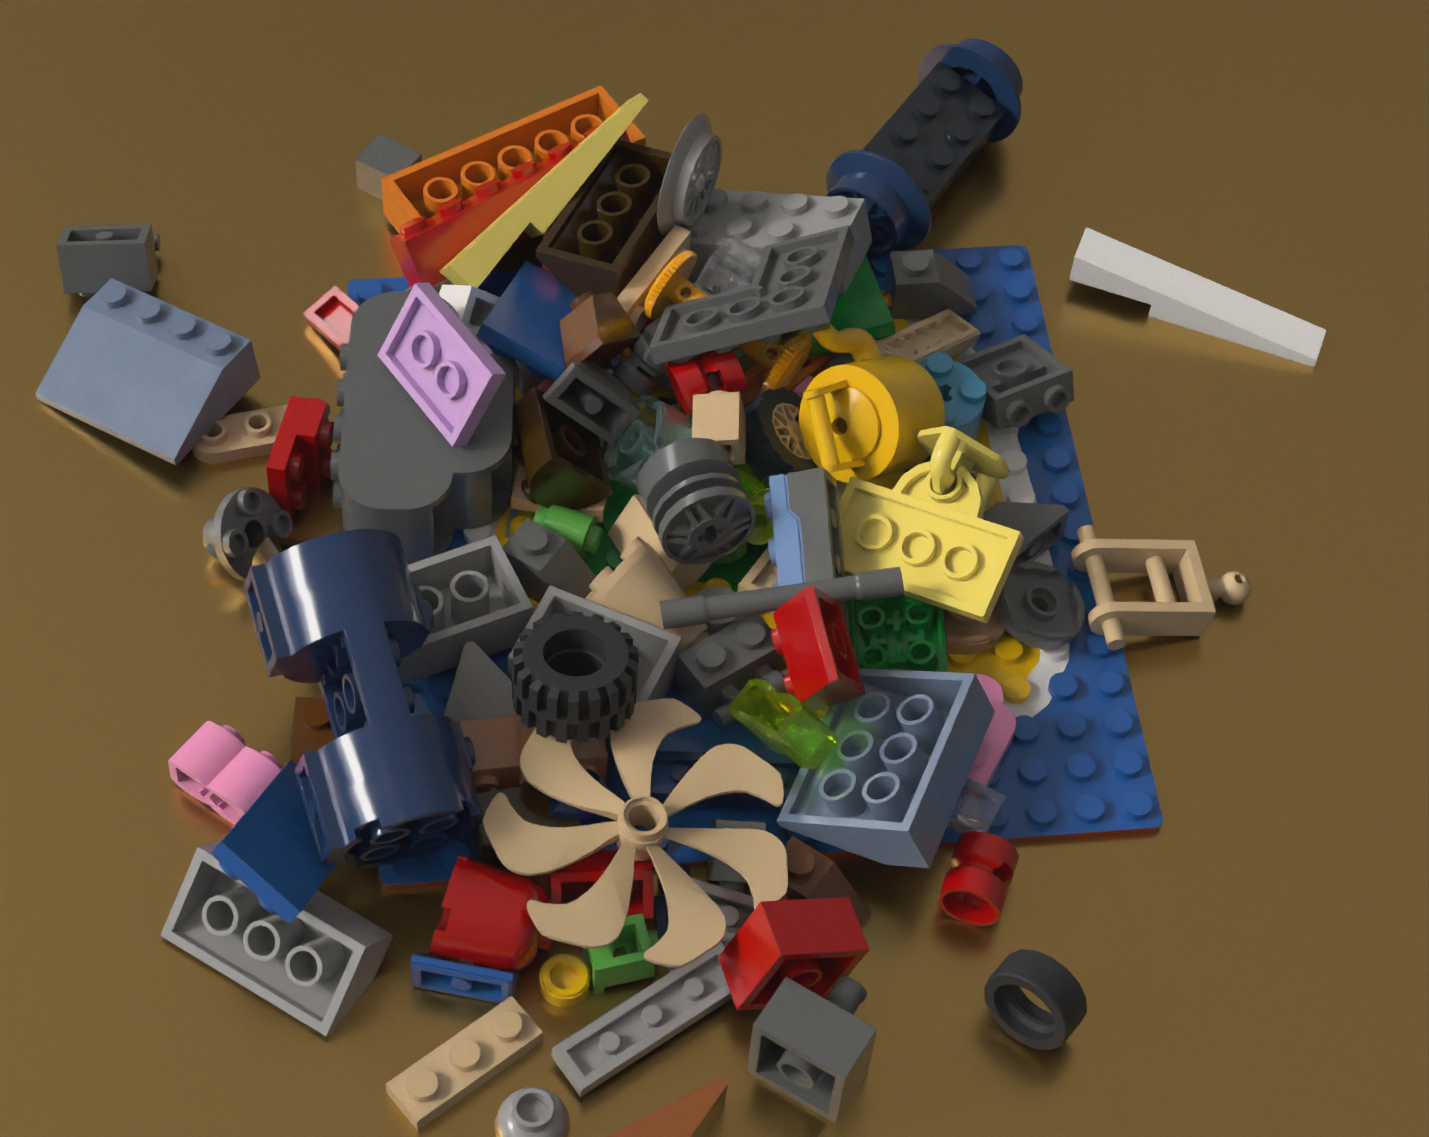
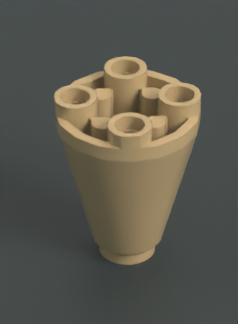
M638 536L622 552L620 558L623 561L614 571L607 566L595 577L589 586L592 591L585 599L663 629L660 601L687 597V595L656 549ZM706 624L665 630L682 637L681 652L710 636L706 633L708 631Z

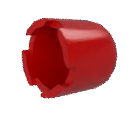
M459 855L441 908H444V912L438 929L434 931L429 954L505 971L517 972L525 969L532 963L538 948L549 950L552 940L543 936L538 931L527 910V902L529 900L550 904L546 890L540 883L531 878Z

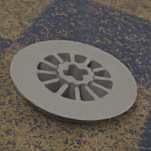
M705 113L697 114L688 123L670 157L661 186L657 210L658 229L663 236H667L675 225L680 227L682 225H694L705 211L714 191L722 160V141L719 136L712 133L710 120Z

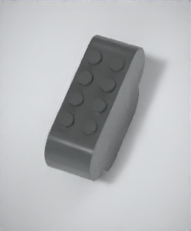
M391 291L367 299L356 309L351 319L349 343H341L340 370L347 372H343V379H338L337 406H344V408H340V415H335L334 442L338 444L337 452L332 451L331 480H334V508L342 509L343 531L380 529L396 534L400 538L407 564L409 565L445 552L453 540L455 529H475L486 526L500 518L509 507L513 486L515 367L514 358L491 354L492 358L495 359L506 375L467 446L452 447L377 356L411 292ZM444 300L448 304V306L454 311V313L459 317L454 307L449 302ZM468 328L470 332L476 337V334L479 329ZM476 337V339H477L481 344H484L483 341H481L480 339H478V337Z

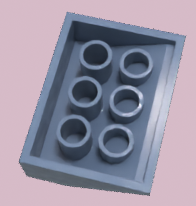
M111 278L82 306L35 395L37 400L177 465L202 439V436L206 435L215 426V422L220 420L261 377L251 340Z
M859 668L866 694L828 707L778 816L777 822L780 827L885 865L930 868L995 710L975 673Z

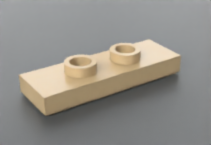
M946 309L876 342L881 356L896 355L908 358L919 364L932 353L941 352L951 357L975 346L981 333L956 313Z

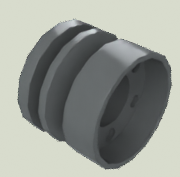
M689 438L676 441L658 450L645 462L637 477V491L648 515L653 521V528L658 535L662 548L669 558L681 564L699 565L716 561L740 547L749 538L755 527L756 511L740 482L735 466L725 447L712 439Z

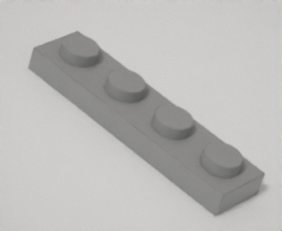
M721 942L692 963L682 968H676L552 1048L551 1057L580 1097L732 999L718 956L725 949Z

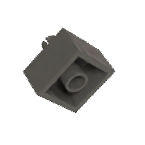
M841 976L828 998L824 999L785 977L753 1024L747 1072L836 1124L868 1075L877 1028L854 1016L861 1002H864L867 997L866 989L855 979Z

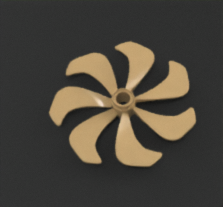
M674 698L636 702L634 704V713L630 719H625L624 727L617 732L609 730L613 757L630 797V800L626 803L603 787L580 765L573 754L571 747L572 739H568L567 743L556 742V737L550 735L544 738L536 734L535 727L520 755L519 764L523 776L528 783L540 792L570 806L615 821L575 827L535 825L523 820L510 805L506 795L498 793L485 812L483 825L502 864L512 872L525 876L555 872L616 842L619 850L599 880L578 899L568 904H549L535 900L527 902L528 913L535 927L543 936L583 948H603L618 939L624 927L629 908L634 861H647L651 859L665 893L669 924L667 932L654 946L645 951L644 959L662 966L682 968L721 942L726 930V920L717 904L662 849L665 838L709 854L740 873L750 887L754 909L761 901H778L786 895L788 886L787 853L783 843L776 836L764 830L668 828V817L708 798L731 793H747L763 799L776 807H780L784 797L781 774L769 763L741 745H718L706 752L693 765L662 804L657 799L650 797L651 773L655 754L667 735L682 728L699 724L701 717L693 709ZM634 826H643L650 831H639Z

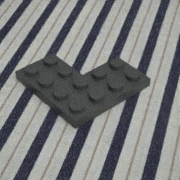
M846 225L767 245L764 247L750 286L666 306L649 346L654 364L667 361L675 364L690 360L696 354L712 350L715 353H724L736 348L741 343L754 340L766 343L779 338L783 333L800 329L802 332H812L825 326L831 320L855 242L850 226Z

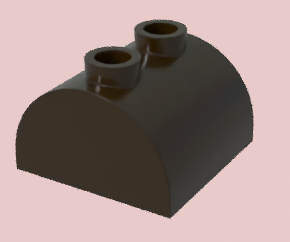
M533 387L519 399L513 410V422L518 443L513 446V454L517 461L525 468L527 478L521 482V488L525 496L532 503L540 504L546 508H550L551 505H557L573 510L595 505L613 494V489L599 436L549 404L543 398L545 393Z

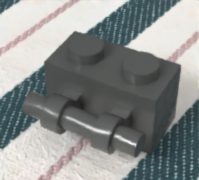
M152 224L64 227L56 245L64 294L78 293L83 297H92L111 278L142 292L152 291L158 274L156 251H160L161 246L159 234H153Z
M759 614L747 615L677 654L675 688L694 711L700 715L702 720L713 714L715 722L721 728L735 720L742 723L754 715V709L770 700L778 702L788 696L784 684V675L789 674L788 668L781 672L782 657L779 656L775 649L771 635L772 629Z

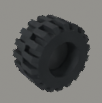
M572 611V615L564 616L561 612L551 614L550 620L541 618L533 622V629L525 628L520 634V641L515 642L513 648L512 699L516 715H522L521 722L527 728L536 727V734L544 738L550 735L556 737V742L567 743L568 739L577 740L578 744L588 743L589 738L592 737L598 740L609 737V730L619 731L624 727L625 719L631 718L634 713V704H636L639 654L637 647L633 646V638L628 632L621 633V626L614 621L606 623L603 616L596 614L589 617L583 616V612Z

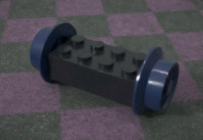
M968 39L959 44H944L930 50L919 66V85L863 150H852L842 153L829 166L826 175L828 192L826 196L865 199L873 240L866 256L882 257L893 250H906L919 245L926 238L931 228L932 217L930 209L984 144L1001 141L1011 135L1017 128L1021 118L1020 96L1023 90V81L1015 62L998 46L980 39Z

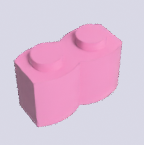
M207 721L168 760L170 777L180 788L197 800L208 804L220 816L234 825L283 768L278 759L269 752L261 751L259 753L252 748L246 747L243 737L231 726L223 725L221 727L211 721Z

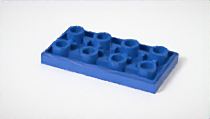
M526 260L483 321L476 337L483 341L494 354L502 357L510 356L525 364L527 371L535 377L541 379L550 378L555 381L567 367L564 361L560 320L573 311L570 308V304L578 297L556 276Z
M292 760L279 771L211 852L212 856L219 861L221 869L227 876L244 883L258 896L259 902L264 909L271 914L281 916L288 923H291L301 913L336 865V863L321 866L295 774L297 764Z

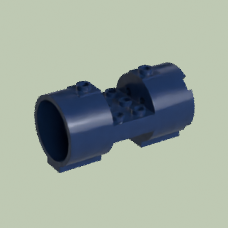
M380 529L341 531L302 542L279 553L265 564L251 566L243 588L268 678L283 675L286 679L294 682L319 683L335 739L317 751L303 753L295 769L321 866L333 863L342 866L349 863L348 859H355L357 868L393 864L436 851L435 845L445 841L448 835L453 832L455 839H462L475 831L482 824L484 817L470 773L476 761L473 743L468 736L464 737L460 722H455L448 716L436 714L412 716L411 714L415 710L413 693L408 684H402L397 668L400 666L402 658L423 646L434 626L431 604L428 600L422 599L418 584H413L400 538L390 531Z

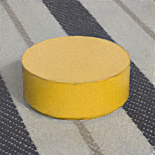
M555 955L549 958L541 967L539 974L540 992L543 998L553 1006L560 1008L576 1006L587 997L590 991L591 974L589 967L581 958L575 955Z

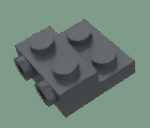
M1025 334L956 360V362L970 368L985 383L987 389L982 418L998 431L1004 428L1023 427L1032 417L1041 413L1061 412L1070 402L1074 401L1073 370Z

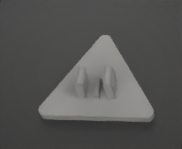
M466 642L444 716H448L457 722L516 715L513 708L511 679L475 642Z

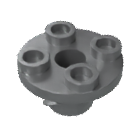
M256 487L239 488L230 492L221 501L216 514L206 522L203 529V543L208 553L219 559L230 575L238 580L245 581L252 566L254 555L266 537L287 539L292 532L293 523L290 514L287 511L281 510L277 501L265 490Z

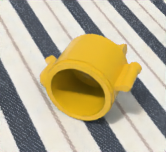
M826 323L825 326L811 334L822 347L831 352H849L854 362L833 366L822 371L810 382L805 392H803L799 411V427L804 446L813 462L819 468L824 467L836 480L848 483L850 477H854L893 490L902 475L906 473L905 470L915 467L930 456L917 440L919 431L945 425V408L939 387L928 371L915 361L896 355L881 356L877 342L865 330L861 328H846L837 331L830 323Z

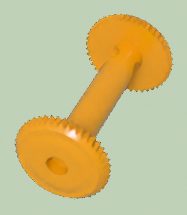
M693 251L681 252L675 256L654 282L644 303L645 314L650 319L658 317L670 303L678 304L710 296L688 281L697 260V254ZM688 293L690 296L685 298L681 294ZM803 332L787 349H784L775 341L760 343L757 340L741 343L736 348L770 371L760 390V394H762L767 389L786 388L810 353L812 338L809 333ZM768 353H772V354H774L776 357H775V358H768V357H767V354H768Z

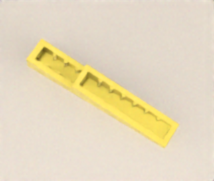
M642 93L627 100L439 272L454 285L478 288L523 231L531 238L544 234L649 100Z

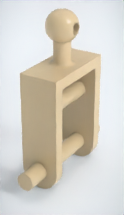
M1085 525L1077 530L1080 544L1074 547L1071 552L1073 565L1076 570L1088 573L1096 602V607L1088 614V622L1093 633L1105 636L1107 647L1110 650H1118L1126 645L1124 635L1202 636L1216 613L1212 597H1220L1226 604L1239 605L1245 602L1251 594V583L1242 572L1232 571L1225 573L1220 579H1206L1195 540L1098 539L1095 527L1092 525ZM1107 573H1148L1156 602H1115ZM1167 573H1173L1181 602H1175Z

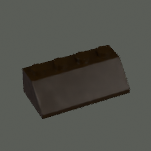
M617 140L567 203L535 250L536 257L577 297L588 291H593L594 294L612 291L617 298L666 237L659 232L657 210L662 182L672 153Z

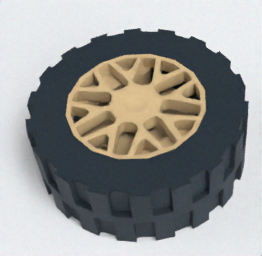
M784 387L775 390L767 389L744 406L746 415L745 462L747 461L756 476L758 475L768 486H770L769 476L787 475V473L819 468L809 456L800 433L799 411L802 398L796 392L788 391Z

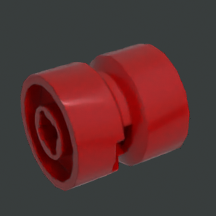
M733 349L724 353H715L713 350L700 353L688 361L677 364L671 361L664 362L674 393L684 412L689 417L693 415V395L709 394L712 391L718 390L740 392V394L748 391L743 370ZM713 372V374L709 375L707 378L706 373Z
M971 831L959 836L949 865L951 869L946 873L938 897L941 909L954 919L970 925L988 926L998 922L1007 898V887L1011 885L1019 859L1016 848L1005 839L987 832Z

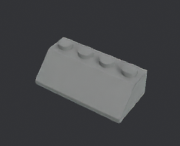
M221 840L198 846L160 936L324 1036L331 1035L374 980L393 935L318 890L301 913L291 923H288L281 916L271 914L264 909L259 902L258 896L244 883L230 878L223 872L219 861L211 854Z

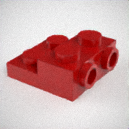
M290 396L266 465L269 494L277 501L281 510L287 511L290 514L292 521L296 509L303 510L308 492L321 494L326 477H331L332 451L337 452V450H331L334 439V422L328 419L331 411L330 406L326 401L318 398Z

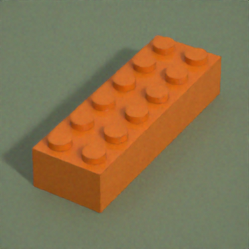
M600 85L381 178L383 214L397 232L401 233L400 226L419 217H424L426 220L439 213L437 208L441 204L456 198H461L464 201L476 195L474 189L477 186L494 179H498L501 182L513 176L511 170L514 167L528 161L538 163L548 158L547 152L553 147L567 142H571L574 145L584 140V132L601 125L620 106ZM632 121L626 129L630 142L646 146L645 135Z

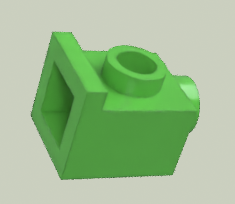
M642 913L626 917L624 927L618 939L612 944L599 949L582 947L585 963L590 970L594 995L604 993L605 987L654 977L655 964L646 961L644 953L659 941L655 930L647 931Z

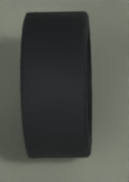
M1020 949L1010 953L989 977L984 986L985 1002L992 1017L1005 1032L1017 1041L1034 1049L1053 1050L1061 1047L1087 1014V999L1080 983L1066 967L1054 958L1036 950ZM1020 987L1029 990L1040 998L1050 1012L1041 1009L1030 1001Z

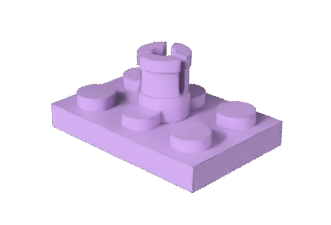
M430 283L414 284L377 355L452 447L467 446L506 375L495 359L492 358V350L486 344H481Z

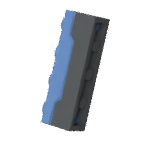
M824 467L787 473V475L769 476L770 492L765 494L764 502L767 516L770 521H773L774 537L769 538L768 549L772 564L777 566L778 583H774L772 587L845 577L836 479ZM848 601L839 602L851 639Z

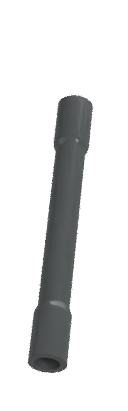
M899 566L858 572L852 576L714 596L697 595L660 601L663 629L706 624L711 620L774 612L802 589L810 586H815L838 602L850 600L867 601L904 595L902 573Z

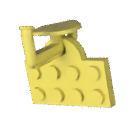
M942 426L920 430L917 440L922 448L931 455V460L918 464L903 474L893 490L850 477L839 501L845 576H852L858 572L900 566L904 596L988 623L1024 540L1020 531L983 520L984 510L997 480L1006 479L1010 469L1002 456L955 428ZM971 471L978 473L976 479L970 474Z

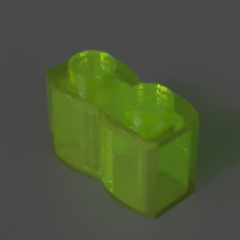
M750 679L729 706L732 716L768 748L776 753L785 754L795 764L805 769H816L829 756L831 749L838 741L835 732L800 700L791 694L780 693L768 681L763 679Z

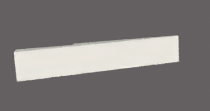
M1087 227L1074 256L1069 280L1150 304V317L1315 367L1326 329Z

